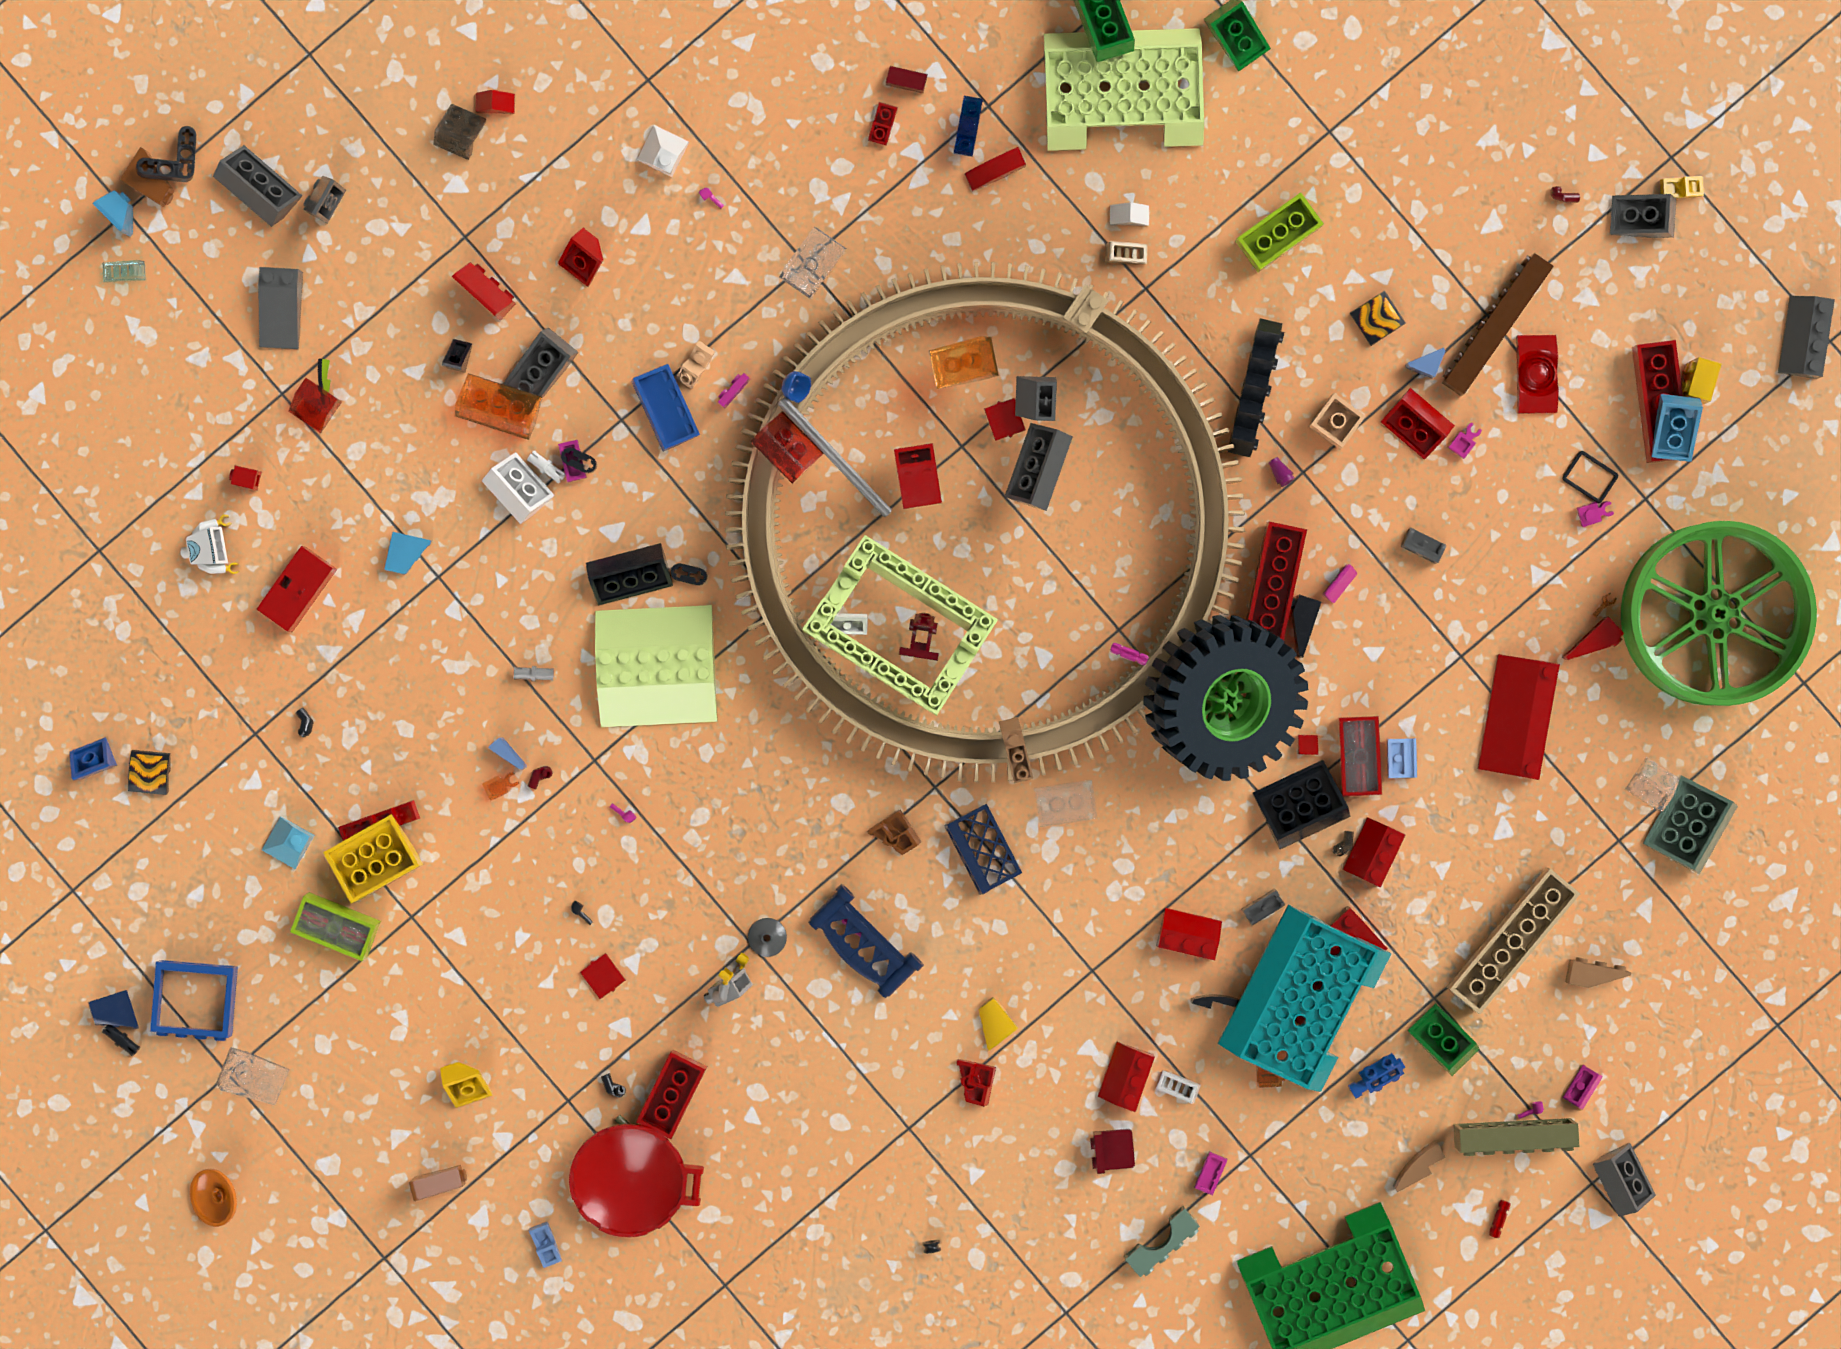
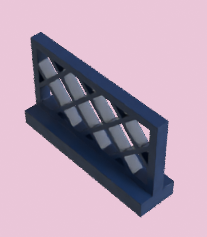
M987 804L944 825L979 895H983L989 890L1022 874ZM985 810L988 816L986 824L976 821L978 812ZM963 820L972 822L969 833L962 831L958 823ZM975 823L985 826L982 837L972 834ZM987 828L995 829L997 833L995 841L985 838ZM971 836L981 839L978 850L970 848L968 843ZM983 841L994 844L991 854L981 851ZM996 845L1003 846L1006 850L1004 859L994 856ZM979 854L990 857L987 868L979 865L977 861ZM992 858L1003 861L1000 872L989 869ZM1005 862L1013 864L1016 872L1011 875L1002 873ZM988 871L999 874L997 882L989 885L986 879Z

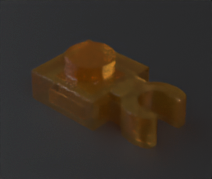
M514 772L508 773L505 779L498 775L482 783L490 801L509 793L508 786L516 787L519 785V781L515 783L510 782V777L515 775Z

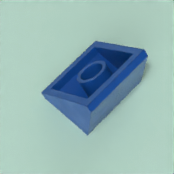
M106 737L69 751L71 778L73 780H81L117 766Z

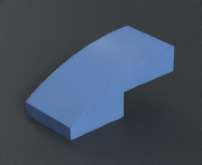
M548 1221L529 1228V1233L536 1246V1252L543 1268L561 1262L562 1258Z

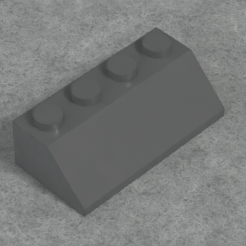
M245 145L220 160L213 175L216 180L271 227L284 219L302 197L296 189Z
M1818 296L1789 297L1778 373L1812 379L1823 377L1835 299Z
M1030 423L1004 497L1047 511L1073 436L1057 429Z

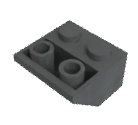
M1017 376L1015 416L1035 421H1055L1056 377Z

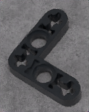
M184 126L179 130L176 161L141 158L136 164L137 174L140 177L177 182L191 181L195 169L196 131L190 126ZM186 132L191 136L189 137L188 144H185V136H183ZM188 150L192 156L190 158H183L180 152ZM143 164L147 165V171H143ZM184 164H187V176H184L182 172ZM154 165H157L156 173H153ZM161 166H168L171 172L169 174H162L159 168Z

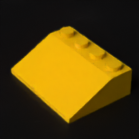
M392 814L323 852L351 904L423 865L415 848Z

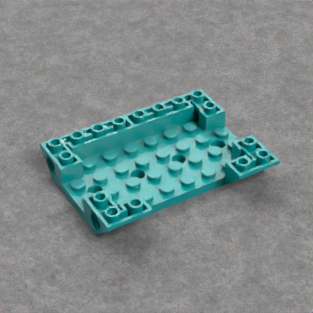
M1288 904L1218 1041V1045L1239 1058L1308 1090L1321 1092L1339 1058L1329 1053L1328 1050L1361 985L1375 988L1391 953L1363 939L1354 938L1325 924L1322 920ZM1333 946L1340 947V952L1337 955H1331L1330 953ZM1321 981V989L1313 990V983ZM1298 1016H1304L1305 1020L1301 1025L1295 1024V1019ZM1279 1051H1286L1287 1056L1283 1060L1277 1059Z

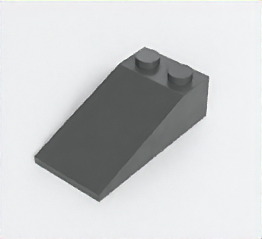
M259 267V347L299 349L303 272L301 270Z
M550 328L542 330L498 391L529 415L579 352Z

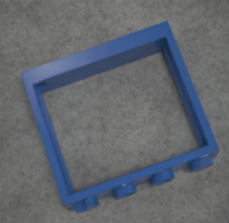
M168 960L156 961L150 1032H156L158 1036H168V1033L176 1034L175 1037L187 1038V1035H195V1039H207L208 1036L214 1037L216 1041H226V1038L231 1037L233 1033L238 966ZM164 970L227 975L223 1030L160 1025Z

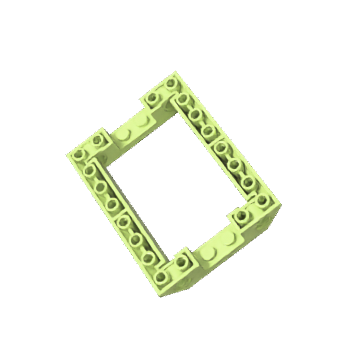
M864 535L844 565L842 572L826 596L821 600L802 631L937 716L998 619ZM868 568L967 631L931 688L831 625Z

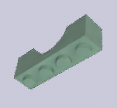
M1184 1206L1168 1218L1170 1234L1164 1243L1156 1247H1146L1137 1244L1124 1256L1127 1263L1139 1277L1149 1275L1154 1270V1265L1158 1262L1160 1264L1169 1257L1168 1253L1173 1249L1175 1251L1184 1244L1182 1241L1187 1237L1192 1238L1198 1233V1228L1200 1227L1198 1222Z

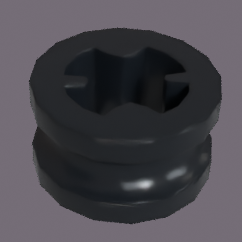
M940 1240L923 1242L922 1245L925 1246L924 1253L941 1251V1247L938 1246Z

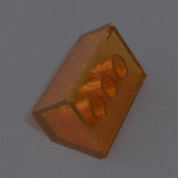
M468 373L455 404V417L529 440L537 421L542 397Z

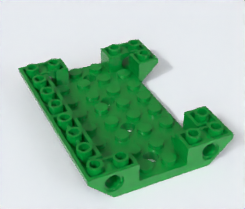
M1381 1202L1344 1216L1353 1238L1281 1267L1272 1246L1236 1260L1272 1349H1333L1425 1311L1421 1295ZM1385 1262H1391L1393 1267L1391 1271L1384 1272L1382 1265ZM1348 1277L1356 1278L1354 1286L1348 1287L1345 1282ZM1314 1291L1320 1294V1298L1316 1302L1309 1300L1310 1293ZM1280 1306L1284 1309L1281 1316L1273 1315L1275 1307Z

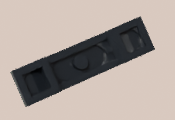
M1209 994L1191 998V1003L1211 1009L1213 1002L1236 1007L1240 999L1226 995Z

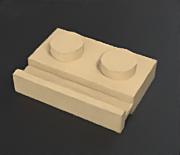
M1085 284L1063 316V319L1087 334L1109 300Z

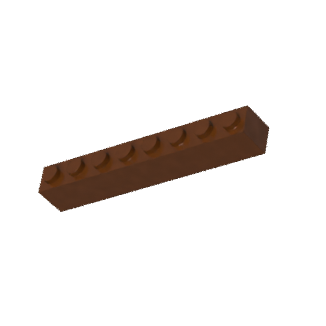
M1536 253L1525 257L1521 263L1523 266L1521 271H1516L1509 280L1512 284L1508 289L1505 287L1498 296L1501 298L1498 304L1494 303L1487 312L1490 315L1486 321L1482 319L1476 327L1478 330L1477 334L1469 337L1465 343L1467 346L1465 351H1460L1455 357L1454 361L1456 364L1452 369L1449 367L1442 376L1445 378L1442 384L1458 395L1463 396L1554 267Z

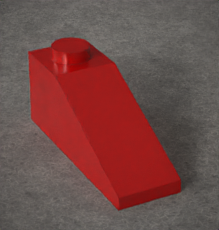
M1609 616L1604 617L1562 658L1570 660L1611 646L1615 647L1623 640L1621 636L1625 633Z

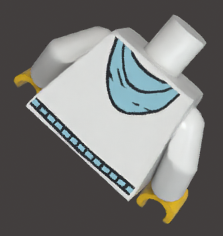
M226 514L222 515L219 520L212 519L199 523L192 531V535L186 538L187 547L181 548V556L184 559L189 558L191 564H197L199 569L209 574H220L229 571L231 574L239 572L231 570L233 564L239 565L236 562L225 566L228 563L222 527L218 526H231V522L227 524L222 522L224 518H229Z

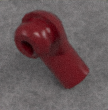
M1560 186L1551 188V197L1564 203H1578L1580 201L1579 193H1562Z
M548 766L534 769L527 786L537 789L539 781L550 778L553 771Z

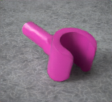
M703 188L699 191L704 201L710 198L711 201L722 209L724 205L715 198L709 188Z
M613 803L611 804L610 808L622 816L625 822L631 823L636 819L635 814L631 810L624 813Z
M1533 1102V1109L1518 1114V1118L1521 1119L1532 1114H1541L1544 1110L1543 1102Z

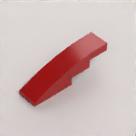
M413 800L339 826L338 829L342 841L391 814L399 826L420 819L415 801Z

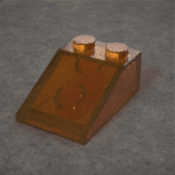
M979 336L929 350L936 389L999 376L991 337Z

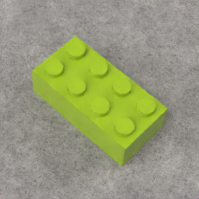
M1299 193L1239 236L1235 242L1258 273L1320 229L1324 223L1303 194Z

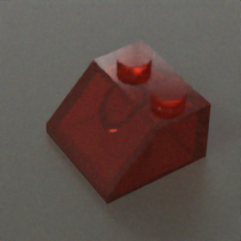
M305 378L295 392L288 412L319 433H322L342 403V400L312 380Z

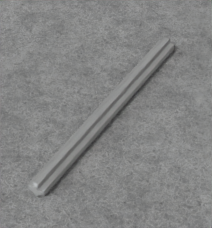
M782 398L778 402L780 408L883 517L888 516L892 511L890 507L787 398Z

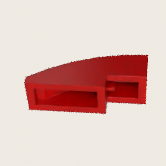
M1016 147L965 173V176L973 192L1025 168L1026 163L1019 147Z

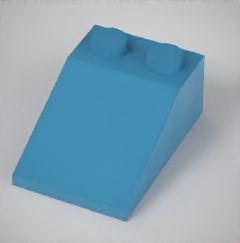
M1666 394L1660 395L1652 457L1692 462L1703 410L1701 399Z

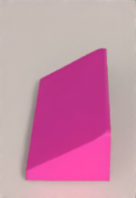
M1350 564L1345 565L1324 591L1323 596L1330 602L1335 603L1356 577L1357 572Z
M1582 1065L1563 1098L1583 1110L1603 1076Z

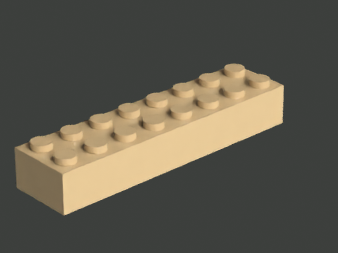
M1546 867L1446 988L1475 1012L1481 1014L1578 898L1580 893L1552 869Z

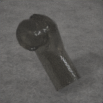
M1344 831L1343 841L1332 849L1336 856H1343L1352 849L1354 832Z

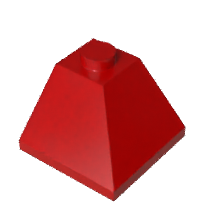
M583 227L571 237L558 261L561 267L587 287L590 286L603 262L599 239Z

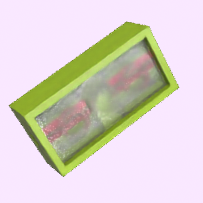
M309 892L302 898L290 932L363 961L369 955L381 921Z

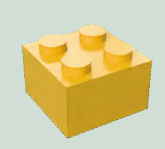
M1701 357L1687 363L1684 368L1686 376L1684 382H1681L1683 397L1699 398L1702 405L1711 402L1722 363Z

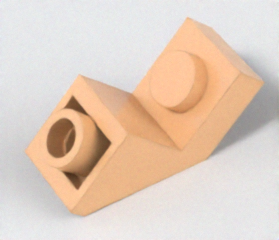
M699 341L688 360L682 365L676 379L692 389L708 367L715 351Z

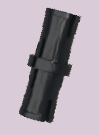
M107 1025L106 1029H103L102 1033L115 1042L114 1045L120 1046L128 1052L130 1056L133 1057L138 1052L137 1050L140 1049V1046L127 1037L128 1034L122 1033L116 1027Z

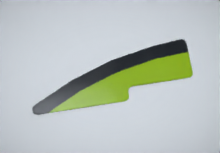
M319 358L318 382L324 406H327L331 382L330 379H327L330 360Z

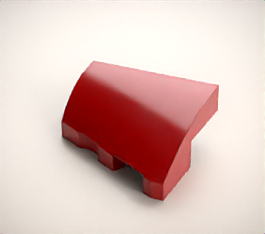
M957 1059L956 1063L957 1066L959 1065L962 1077L960 1078L961 1084L964 1086L965 1101L983 1107L987 1106L990 1100L996 1067Z

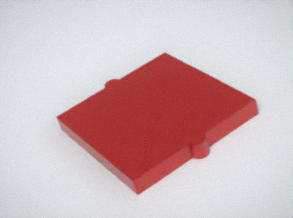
M1015 398L1004 402L998 401L997 404L984 408L995 441L1008 436L1011 438L1014 434L1026 430L1022 418L1015 416Z
M606 953L596 961L592 960L591 964L580 972L599 999L611 991L614 992L616 987L626 981Z

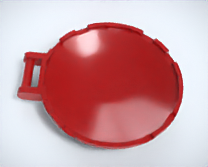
M635 1124L610 1126L588 1138L577 1151L569 1174L570 1194L581 1216L588 1223L590 1222L599 1228L598 1230L618 1237H639L666 1225L681 1205L700 1206V1184L704 1167L684 1164L675 1146L666 1137L653 1129ZM688 1174H694L691 1196H686Z

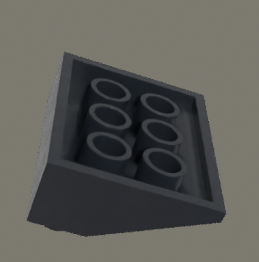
M1324 760L1253 792L1254 798L1279 849L1285 848L1351 817L1349 807Z

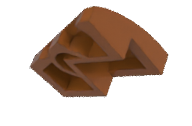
M901 809L867 831L869 835H874L882 840L883 844L892 846L901 855H904L921 843V840Z

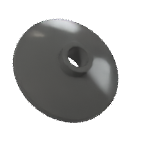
M762 918L756 921L748 933V942L751 949L756 954L764 957H771L780 953L787 941L784 926L773 918ZM765 934L770 935V941H765L763 936Z

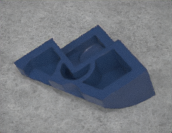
M127 990L88 1002L95 1025L104 1026L108 1024L113 1027L127 1026L132 1027V1029L139 1028Z

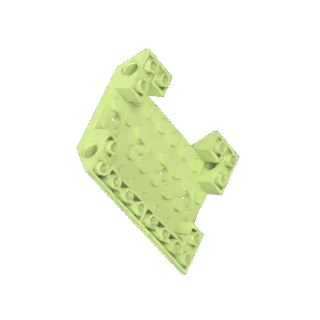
M1200 28L1132 31L1135 38L1133 52L1096 62L1085 32L1044 34L1047 151L1086 150L1087 127L1164 125V147L1203 146L1204 98ZM1181 79L1187 80L1189 83L1188 88H1179L1178 81ZM1147 81L1150 85L1149 89L1141 90L1138 86L1139 82ZM1108 82L1110 90L1107 92L1101 91L1099 88L1100 83ZM1063 83H1068L1071 86L1069 93H1063L1060 90V86Z

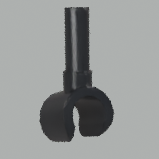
M574 901L571 911L591 925L593 921L581 911L584 905Z

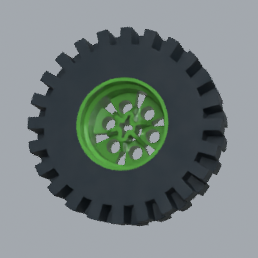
M1221 615L1212 616V624L1203 619L1195 621L1196 634L1186 628L1177 632L1183 643L1180 647L1170 641L1163 646V649L1171 657L1167 662L1155 658L1152 666L1161 675L1159 678L1147 676L1145 685L1155 694L1144 696L1143 702L1152 711V713L1145 715L1147 724L1155 729L1151 734L1157 742L1163 745L1162 748L1194 773L1198 772L1205 778L1213 779L1215 775L1222 781H1231V774L1240 779L1249 777L1248 766L1257 772L1265 770L1267 767L1263 759L1264 755L1274 761L1283 756L1276 745L1281 741L1291 746L1295 741V738L1286 731L1289 726L1301 729L1304 720L1296 715L1294 710H1307L1308 700L1298 693L1309 689L1308 681L1299 676L1305 672L1303 664L1294 658L1297 656L1296 652L1286 645L1283 639L1251 620L1247 622L1241 617L1231 615L1230 620Z

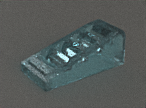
M131 260L102 263L103 282L145 280L144 261ZM119 266H121V277H119ZM127 266H129V276H127ZM111 267H113L114 277H111Z

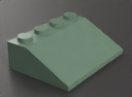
M1681 775L1643 844L1700 875L1738 806L1733 801Z

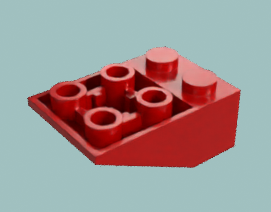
M933 443L894 449L903 509L941 504L942 499Z

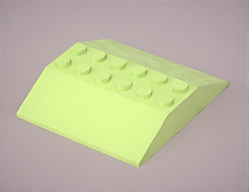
M712 605L595 611L596 681L601 727L718 722Z

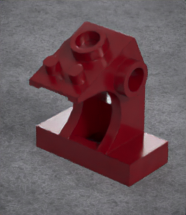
M928 613L915 614L914 619H910L909 630L912 631L910 648L900 647L899 655L938 661L939 653L929 652L932 634L936 635L938 623L934 622V616ZM917 630L928 632L927 643L915 642Z

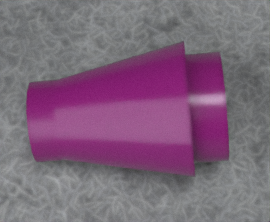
M1278 457L1268 463L1277 484H1280L1281 487L1288 485L1295 479L1294 473Z

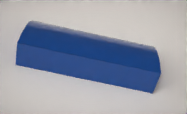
M669 364L632 379L633 387L663 452L700 435Z

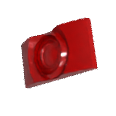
M1517 335V414L1557 413L1559 386L1556 335Z

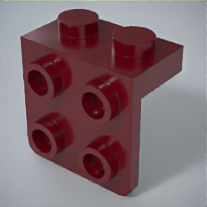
M1131 1129L1093 1132V1138H1090L1091 1150L1095 1149V1157H1092V1168L1096 1169L1097 1174H1105V1170L1127 1169L1135 1166Z

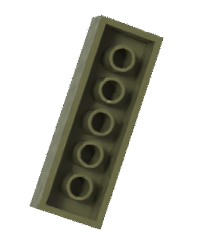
M1571 1118L1453 1124L1455 1148L1460 1153H1463L1464 1156H1474L1475 1152H1483V1155H1494L1495 1151H1503V1154H1514L1515 1150H1522L1523 1153H1534V1149H1542V1152H1553L1554 1148H1562V1151H1573L1574 1147H1579L1578 1123Z

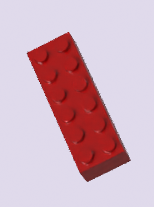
M1676 340L1635 345L1632 347L1646 463L1670 461V459L1654 458L1651 455L1660 395L1683 396Z
M1269 521L1265 528L1246 621L1251 620L1284 640L1308 529Z

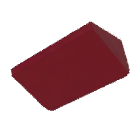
M890 66L886 85L924 94L928 74Z

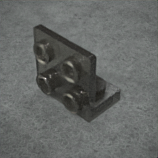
M451 104L435 129L433 145L469 160L472 156L473 143L486 124V118Z

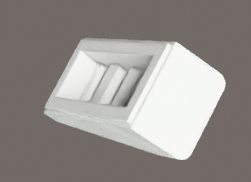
M1163 1070L1156 1089L1192 1104L1196 1100L1201 1085ZM1167 1077H1169L1171 1079L1169 1081L1168 1087L1166 1088L1164 1087V1084L1166 1082ZM1174 1081H1178L1175 1090H1171ZM1182 1083L1185 1084L1183 1092L1179 1093ZM1189 1087H1193L1190 1096H1187Z

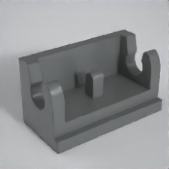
M1410 527L1401 547L1437 564L1444 553L1446 544Z
M1273 889L1242 908V911L1252 926L1285 906V903L1279 896L1278 891Z

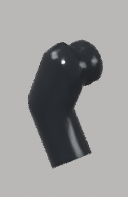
M302 707L296 712V715L301 720L298 734L304 738L311 734L314 722Z
M610 1073L601 1076L608 1094L615 1097L625 1095V1087L614 1083Z

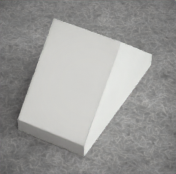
M1132 202L1110 205V225L1149 226V206Z

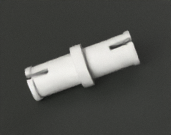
M536 451L529 455L527 461L539 468L542 474H547L558 484L561 482L560 480H563L565 473L555 467L551 460L547 461Z

